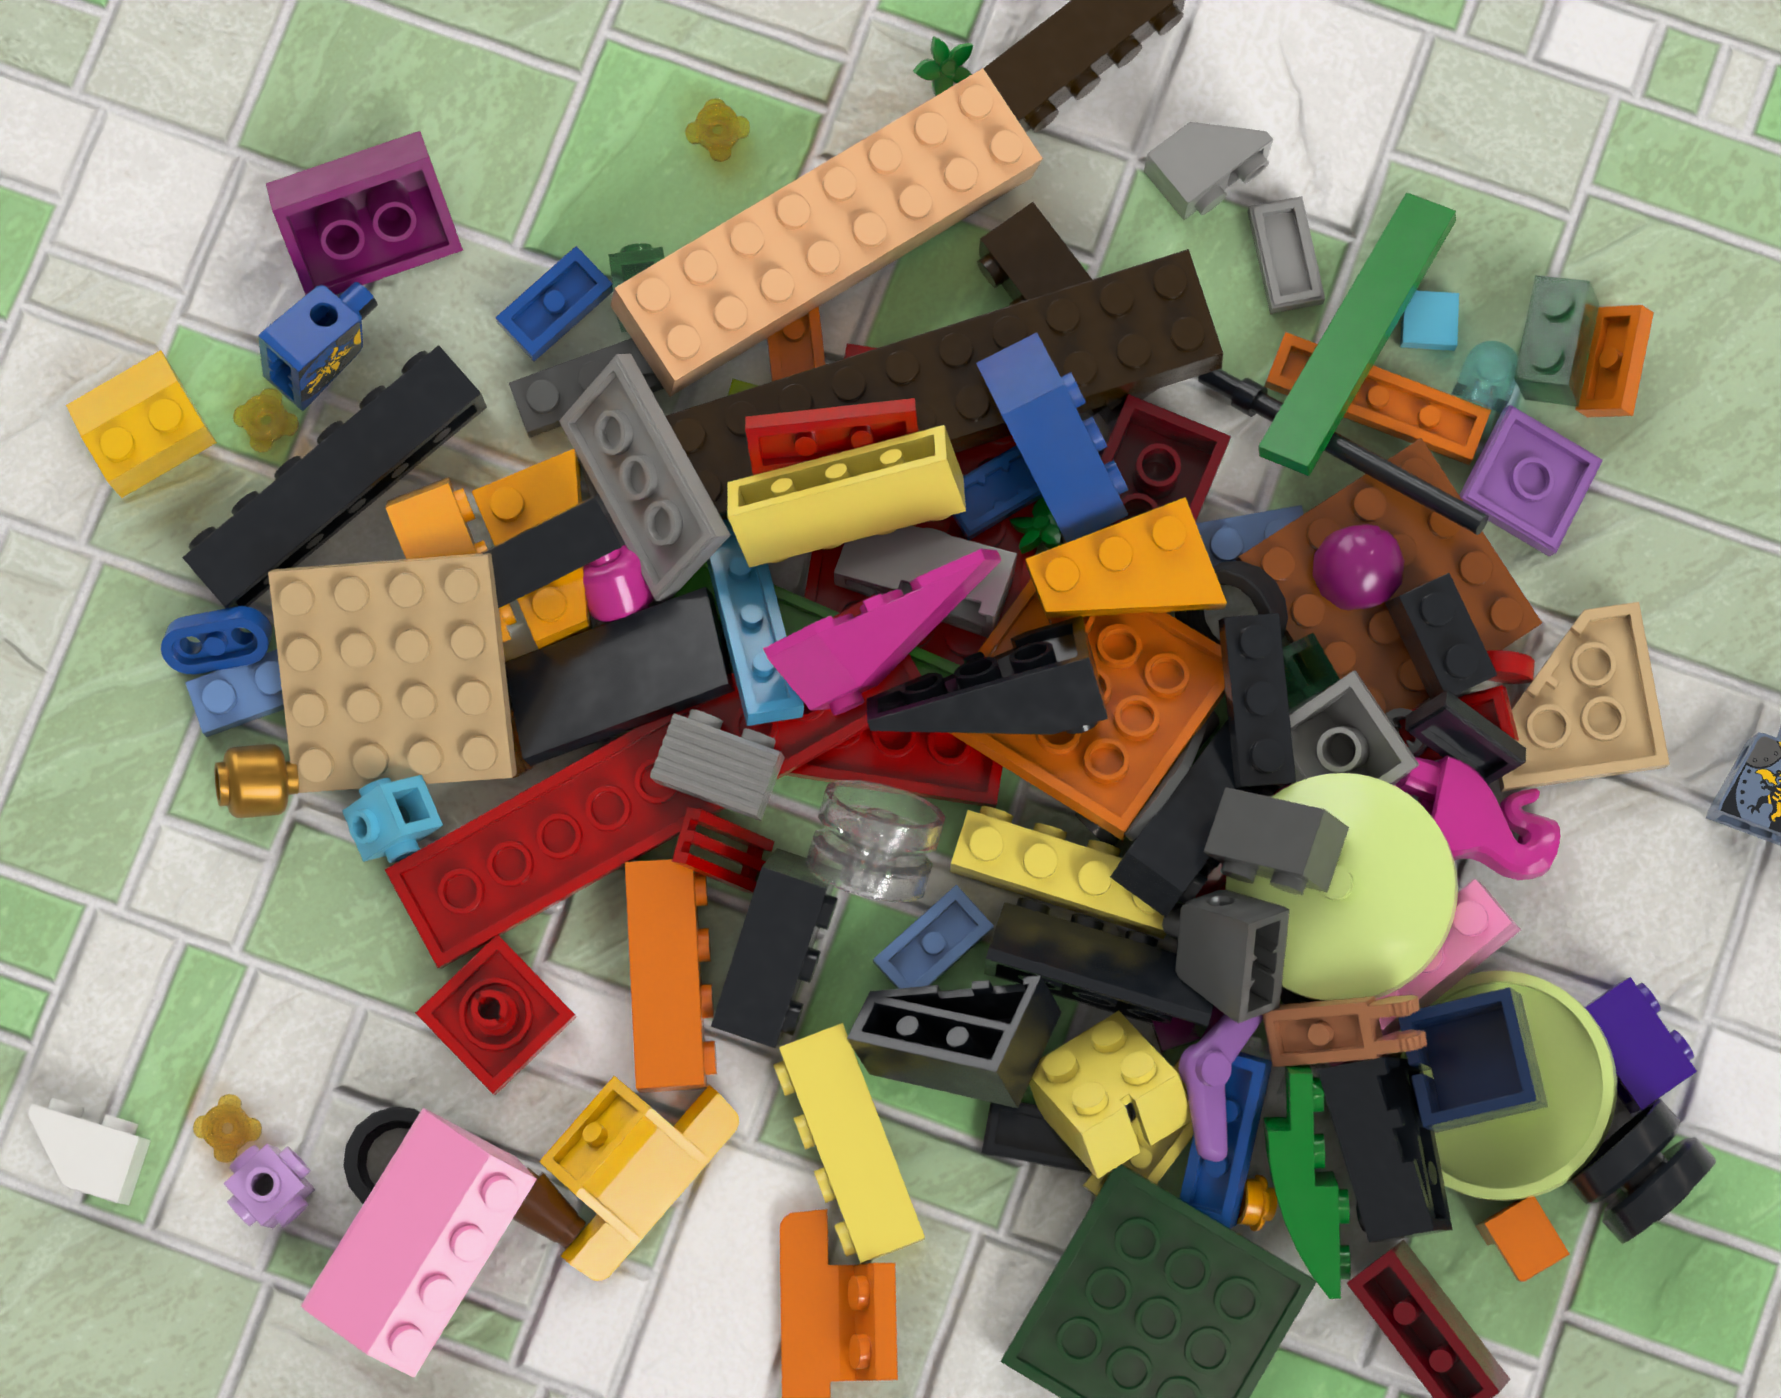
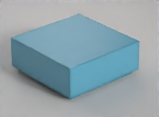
M1416 290L1401 316L1400 348L1455 351L1458 342L1459 293Z

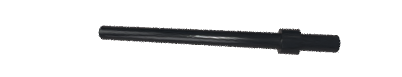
M1222 369L1198 376V382L1231 399L1232 407L1250 417L1258 414L1273 422L1283 404L1267 395L1268 389L1248 377L1240 380ZM1334 432L1324 450L1476 535L1483 531L1488 522L1489 516L1337 432Z

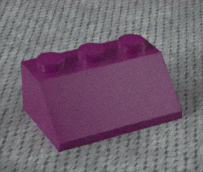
M421 131L266 183L272 212L305 295L318 285L326 286L336 295L344 292L354 282L365 285L463 251Z

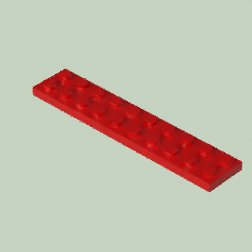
M873 594V595L867 597V598L864 599V600H867V599H869V598H871V597H873V596H876V594ZM864 600L835 615L832 619L847 614H853V617L861 615L860 607L863 605ZM908 654L879 685L861 693L864 703L849 711L833 715L831 709L810 710L804 703L803 717L747 726L733 673L731 675L735 688L734 692L675 714L688 718L691 709L723 720L720 730L741 737L744 728L774 738L776 742L773 749L780 751L785 757L777 777L779 779L868 729L867 698L920 677L921 674L910 654ZM673 714L631 730L385 869L437 968H444L490 942L496 935L500 936L625 866V862H632L678 836L687 807L702 809L713 815L726 809L662 786L650 778Z

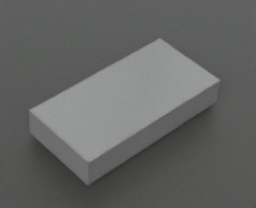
M1302 196L1249 206L1247 213L1270 314L1323 304L1325 296Z

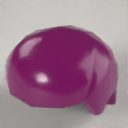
M1370 524L1352 525L1334 531L1324 539L1314 554L1313 578L1321 595L1338 608L1348 611L1372 608L1388 601L1403 582L1405 559L1397 539L1387 530H1381L1379 526Z

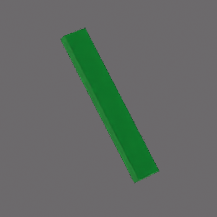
M1406 192L1258 446L1260 457L1310 476L1454 226L1456 210Z

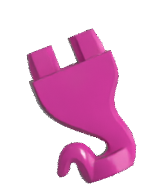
M1448 755L1437 762L1415 757L1419 766L1395 784L1404 792L1418 797V802L1426 809L1442 830L1454 860L1473 859L1504 877L1515 880H1530L1543 876L1549 871L1558 853L1561 837L1558 823L1553 819L1525 812L1522 809V806L1532 804L1539 798L1540 791L1536 788L1512 793L1503 799L1499 806L1492 790L1479 772L1465 762ZM1511 831L1519 835L1518 841L1514 838Z

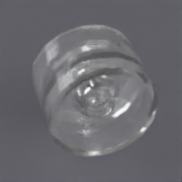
M839 780L829 783L825 789L818 818L825 828L815 831L806 860V865L810 872L826 884L868 899L887 902H912L923 898L933 863L926 854L936 851L946 819L942 811L922 797L880 783L861 780Z

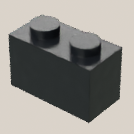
M1450 573L1385 602L1430 700L1446 690L1453 695H1457L1497 676L1496 670Z

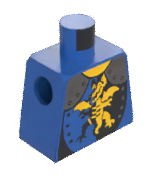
M354 282L339 297L324 285L315 287L258 335L263 377L303 412L360 353L363 348L362 320L378 306L374 296L358 282Z

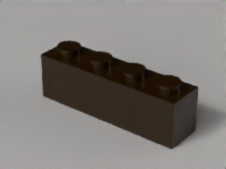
M1071 0L983 69L1024 131L1027 132L1032 129L1034 132H1039L1056 118L1059 113L1057 108L1073 96L1076 100H1079L1088 95L1099 84L1101 80L1099 75L1113 64L1118 68L1123 67L1136 57L1142 49L1140 43L1154 32L1161 36L1174 28L1184 16L1182 11L1185 0Z
M1034 202L980 238L979 256L981 259L977 261L978 267L994 288L999 285L1003 286L1013 300L1009 303V306L1092 280ZM1157 389L1137 395L1135 397L1143 400L1150 394L1155 392ZM1126 399L1087 412L1091 416L1099 413L1108 425L1119 417Z

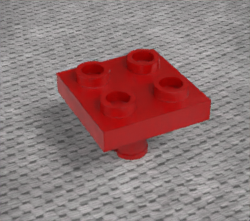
M496 935L415 1012L493 1095L501 1091L577 1017L499 935Z

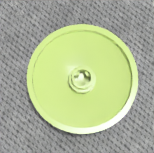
M1333 773L1314 776L1296 782L1273 795L1272 798L1325 809L1349 827L1328 892L1305 887L1303 895H1296L1270 885L1271 879L1256 876L1254 883H1246L1226 876V890L1290 909L1282 987L1311 1000L1327 1001L1375 996V999L1411 982L1425 970L1442 948L1450 932L1457 906L1458 881L1455 861L1450 846L1435 820L1419 802L1400 788L1383 780L1360 774Z
M1486 971L1466 975L1430 1005L1433 1006L1511 987L1522 995L1548 1107L1438 1133L1435 1132L1444 1185L1457 1192L1491 1201L1523 1200L1527 1197H1536L1550 1192L1572 1179L1587 1166L1603 1144L1613 1120L1617 1101V1075L1613 1054L1603 1031L1593 1016L1580 1002L1553 983L1536 976L1514 971ZM1406 1051L1390 1053L1389 1057L1407 1059ZM1432 1069L1423 1071V1074L1433 1078Z

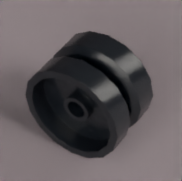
M1660 1098L1638 1112L1606 1139L1587 1166L1567 1181V1184L1585 1204L1598 1203L1619 1188L1621 1189L1605 1208L1602 1219L1605 1226L1621 1243L1630 1241L1672 1211L1687 1197L1716 1163L1714 1156L1696 1137L1683 1139L1663 1154L1661 1153L1678 1133L1680 1119Z

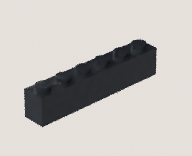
M439 345L430 353L421 351L414 355L403 366L401 370L403 375L387 388L382 385L368 393L359 404L360 411L345 423L337 421L327 427L317 438L318 445L303 458L295 456L286 461L276 471L274 475L276 480L261 493L253 491L245 495L232 508V517L217 529L212 526L203 530L189 544L191 551L182 558L225 608L236 606L248 607L270 589L268 572L274 569L295 568L487 408L481 392Z

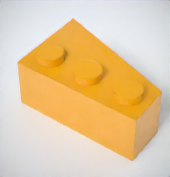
M571 449L472 491L494 546L582 502L580 463L575 449ZM584 566L517 599L538 649L592 629L591 614L587 606L583 583Z
M449 477L387 501L385 509L406 559L476 554L488 549L485 540L477 543L474 542L467 522L476 519L464 488L454 491ZM510 603L499 608L503 642L511 640L508 626L517 623Z
M1186 497L1025 559L1026 567L1046 618L1143 612L1164 613L1185 610H1224L1227 605Z

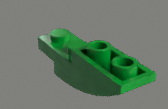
M1309 1064L1285 1066L1286 1117H1263L1265 1148L1271 1179L1285 1225L1297 1252L1312 1277L1317 1281L1328 1298L1341 1299V1280L1351 1278L1349 1245H1340L1339 1224H1349L1350 1221L1348 1189H1339L1333 1171L1315 1172V1168H1325L1323 1133L1314 1134V1112L1324 1111V1091L1320 1077H1313Z

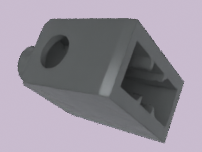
M1217 890L1185 901L1184 904L1176 903L1167 917L1163 918L1162 927L1166 934L1178 940L1175 968L1178 977L1237 1023L1280 1008L1290 909L1230 890Z

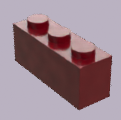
M1404 1239L1346 1283L1433 1398H1493L1510 1381L1509 1376Z

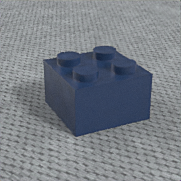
M1511 987L1420 1008L1419 1011L1409 1016L1398 1017L1401 1031L1420 1030L1424 1031L1426 1035V1046L1417 1050L1406 1051L1410 1066L1420 1071L1432 1069L1433 1078L1423 1073L1412 1076L1424 1128L1438 1133L1548 1107L1522 995Z

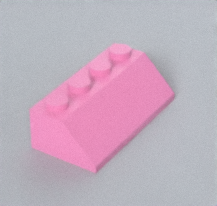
M423 1108L301 1304L302 1308L365 1354L415 1377L537 1179L514 1155Z

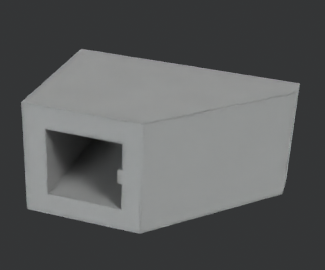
M1189 122L1147 154L1144 172L1181 218L1185 220L1197 210L1201 215H1204L1214 209L1226 197L1227 194L1224 190L1238 179H1241L1243 183H1247L1258 176L1269 164L1266 158L1269 156L1274 139L1267 131Z

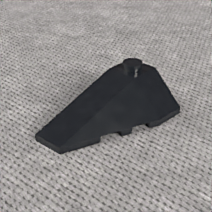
M1075 617L1012 637L1010 639L1013 649L997 656L985 657L980 651L963 658L964 664L959 666L954 671V674L943 678L939 673H927L867 698V722L870 731L1053 735L1063 731L1069 734H1077L1092 729L1099 721L1108 719L1104 694L1083 617Z

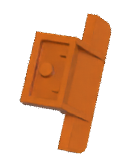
M827 1209L794 1212L786 1215L780 1224L782 1398H831L830 1381L898 1380L895 1263L828 1265Z

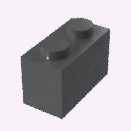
M1226 787L1204 852L1223 865L1221 868L1222 874L1242 882L1254 883L1255 877L1260 876L1271 879L1270 885L1296 895H1303L1305 887L1328 892L1349 827L1325 809Z

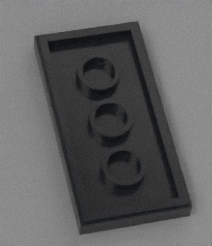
M707 587L505 662L506 677L522 757L530 766L735 691L714 597Z

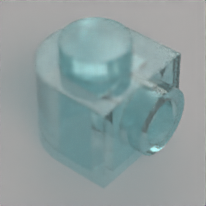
M1485 341L1476 345L1469 352L1461 366L1451 394L1491 410V413L1493 410L1501 413L1510 401L1520 374L1518 356L1511 347L1499 341Z

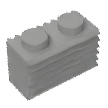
M691 709L688 718L674 713L658 757L655 760L650 778L662 786L761 821L785 758L780 751L773 749L776 740L744 728L741 737L722 731L720 729L723 720L698 710Z

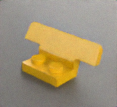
M613 1076L541 1158L539 1162L597 1213L560 1255L568 1264L595 1281H602L610 1277L736 1132L739 1125L737 1112L718 1091L709 1085L675 1125L672 1126L616 1076Z

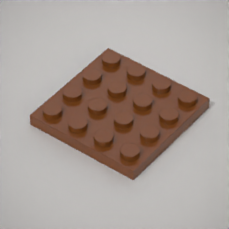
M1422 438L1388 459L1393 464L1462 501ZM1367 474L1235 558L1236 561H1243L1260 567L1277 582L1286 599L1288 622L1284 635L1321 692L1352 671H1356L1385 714L1392 709L1398 708L1412 710L1427 700L1429 696L1385 602L1372 608L1348 611L1338 608L1321 595L1313 578L1314 554L1324 539L1332 532L1352 525L1370 524L1379 526L1381 530H1387L1397 539L1405 559L1403 582L1389 600L1450 573L1486 651L1503 650L1542 624L1540 618L1483 531L1476 535Z

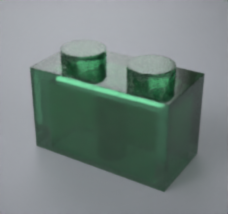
M1535 275L1514 380L1525 400L1579 407L1599 309V301L1590 281Z

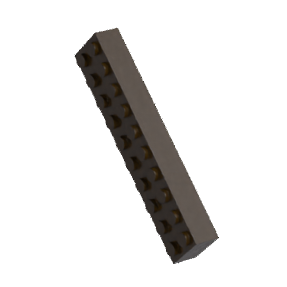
M1187 249L666 415V418L722 520H727L728 482L753 476L745 430L747 416L915 398L919 431L945 425L954 453L1011 436L976 363L1036 332L1060 377L1070 372L1072 373L1086 401V404L1076 408L1079 414L1124 400L1128 394L1137 396L1221 369L1223 351L1190 251Z

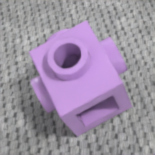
M266 1144L262 1149L253 1145L244 1151L230 1165L229 1168L234 1174L224 1182V1185L233 1193V1196L227 1202L234 1212L249 1226L258 1221L261 1226L274 1228L278 1223L283 1228L295 1220L309 1205L305 1199L316 1190L305 1178L310 1169L289 1146L281 1151L279 1148ZM269 1174L274 1181L273 1189L269 1194L260 1196L255 1190V1184L264 1175Z

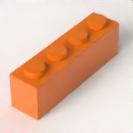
M672 859L625 862L636 1089L639 1093L706 1089L707 1075H717L715 1041H705L704 1019L714 1017L712 984L702 985L701 962H711L709 928H699L698 906H708L707 876L671 862Z

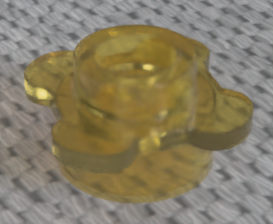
M710 99L698 113L696 121L687 125L685 133L687 140L691 144H700L710 152V157L714 161L723 162L731 157V148L735 143L749 135L750 124L747 118L737 116L733 109L725 105L721 99ZM720 126L723 128L721 134L713 133V128Z
M273 388L264 389L260 395L250 398L245 405L238 406L233 414L235 424L238 427L245 428L251 437L250 446L252 449L260 453L268 452L271 450L273 442L284 435H294L299 428L298 418L286 411L282 405L283 397L281 393ZM264 416L271 417V422L268 425L261 423V419Z
M232 1094L220 1097L218 1106L210 1109L205 1116L197 1117L193 1125L194 1134L198 1138L205 1139L214 1148L215 1159L223 1163L234 1161L238 1150L248 1141L258 1140L262 1134L260 1121L250 1118L241 1108V1099ZM226 1123H230L233 1126V1130L229 1134L223 1132V1126Z

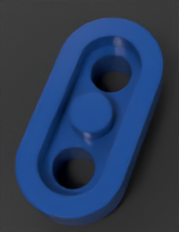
M236 606L175 619L169 624L161 643V654L171 668L180 673L190 675L249 665L260 661L266 655L273 630L270 621L263 613L247 606ZM239 628H245L251 632H243ZM186 637H195L200 642H192L188 640Z

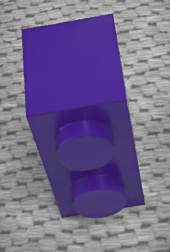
M1629 977L1584 1006L1596 1020L1608 1041L1616 1067L1617 1096L1630 1114L1644 1109L1697 1072L1690 1062L1694 1058L1691 1047L1678 1031H1668L1657 1015L1661 1011L1659 1002L1643 983L1636 985L1632 978Z

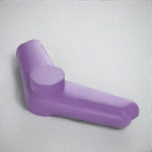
M1224 1014L1199 1042L1189 1046L1180 1058L1179 1074L1182 1081L1186 1084L1198 1155L1206 1160L1219 1162L1227 1155L1225 1083L1231 1075V1064L1263 1021V1015L1237 1023Z

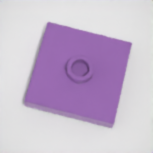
M1509 405L1502 410L1459 496L1463 502L1487 514L1489 522L1543 554L1551 556L1556 554L1603 460L1519 409Z

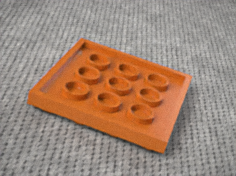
M1030 579L978 652H982L985 657L997 656L1013 649L1010 638L1075 617L1046 618L1033 582ZM1166 612L1082 616L1104 694L1108 719L1099 721L1092 729L1077 734H1069L1063 731L1053 735L950 734L1123 841L1126 837L1124 835L1126 830L1192 737L1202 728L1226 693L1221 645Z

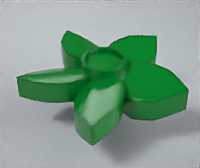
M933 36L930 47L933 59L921 61L913 72L925 80H932V90L935 96L952 87L953 82L957 84L972 75L962 64L970 57L973 44H960L950 51L945 42Z
M1043 497L1034 504L1033 518L1016 517L1009 519L1012 527L1017 532L1025 534L1019 544L1021 554L1033 550L1041 542L1048 549L1063 545L1061 531Z

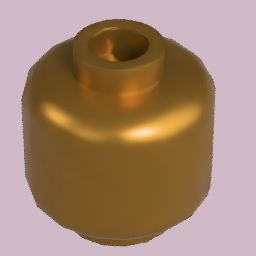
M276 744L232 747L226 751L223 762H215V789L218 805L227 806L230 814L235 818L282 814L288 804V795L298 794L299 792L297 764L285 761L283 751Z

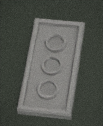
M616 354L559 422L597 493H599L628 550L638 556L641 562L642 576L656 601L670 600L731 534L631 354Z

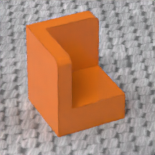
M1535 1196L1517 1200L1475 1225L1487 1245H1496L1519 1282L1527 1281L1570 1255Z

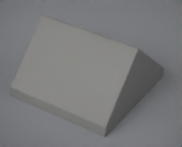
M1352 671L1289 715L1296 782L1324 774L1351 773L1371 776L1395 785L1419 766V763L1356 671Z

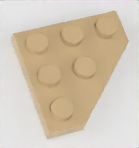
M1639 602L1584 610L1511 709L1519 737L1517 742L1526 748V763L1498 779L1501 792L1661 769L1670 765Z

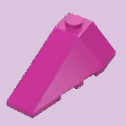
M979 549L916 577L910 582L913 591L905 595L902 589L893 590L883 595L880 593L863 601V605L860 607L861 615L853 617V614H847L835 619L828 616L763 648L768 660L810 710L831 709L833 715L849 711L864 703L861 693L879 685L1002 561L997 550Z

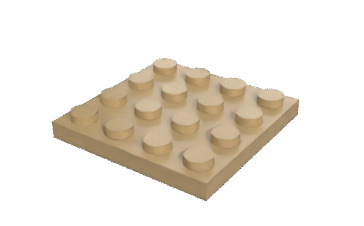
M491 553L274 569L268 572L290 763L297 764L299 778L298 793L361 789L365 785L382 778H390L392 782L422 775L425 784L505 779L513 778L517 774L500 613Z

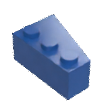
M1037 332L977 362L976 364L1066 543L1094 533L1128 516L1129 514L1119 495L1129 489L1115 461L1112 460L1103 464L1098 452L1108 446L1094 418L1090 417L1082 421L1076 409L1086 404V401L1071 372L1060 377Z

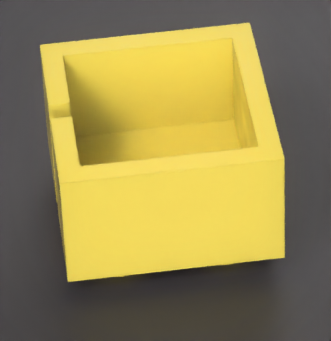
M1119 1010L1042 1057L1029 1083L1037 1107L1044 1119L1097 1179L1141 1152L1125 1107L1130 1102L1133 1104L1144 1139L1150 1146L1191 1121L1190 1108L1179 1073Z

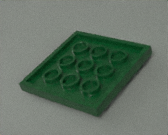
M1121 1164L1108 1175L1000 1362L1060 1398H1250L1317 1281Z

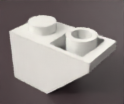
M51 1098L48 1108L31 1104L27 1115L62 1186L129 1206L151 1141L135 1135L138 1124L105 1114L102 1125L81 1119L84 1107Z

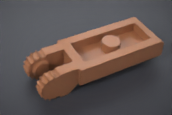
M1375 996L1280 1005V1008L1262 1014L1273 1067L1377 1059L1383 1054L1423 1048L1427 1045L1424 1031L1405 1030L1382 1035L1379 1019L1392 1016L1405 1017L1419 1011L1418 996H1390L1376 1000Z

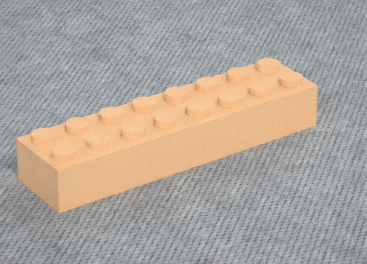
M982 68L614 288L610 306L671 397L780 331L790 323L805 316L811 310L823 305L1028 181L1034 175L1043 158Z

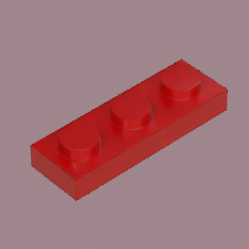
M915 398L747 416L745 420L753 475L919 432Z

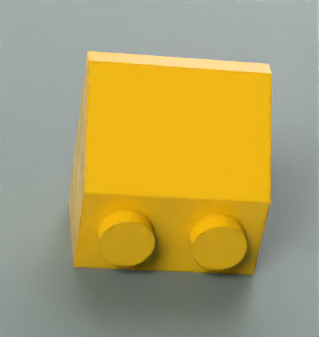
M161 350L66 405L82 440L110 486L121 498L217 443Z

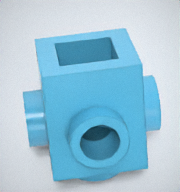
M422 775L392 782L390 778H382L371 782L359 790L361 798L342 810L349 827V832L356 843L363 862L384 856L387 857L389 863L401 861L420 850L418 842L443 826Z

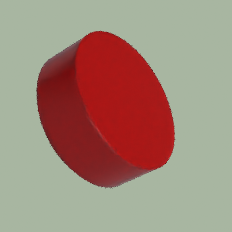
M1487 651L1497 673V676L1488 681L1507 684H1526L1533 681L1535 660L1531 656L1514 651Z

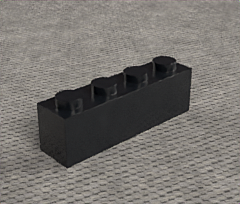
M1228 720L1192 765L1164 806L1154 815L1131 845L1110 876V878L1165 918L1179 900L1185 903V901L1196 897L1208 880L1207 877L1200 873L1207 862L1216 868L1220 864L1217 860L1206 854L1204 849L1225 788L1235 789ZM1267 786L1266 788L1273 792L1277 786ZM1263 787L1236 790L1258 794Z

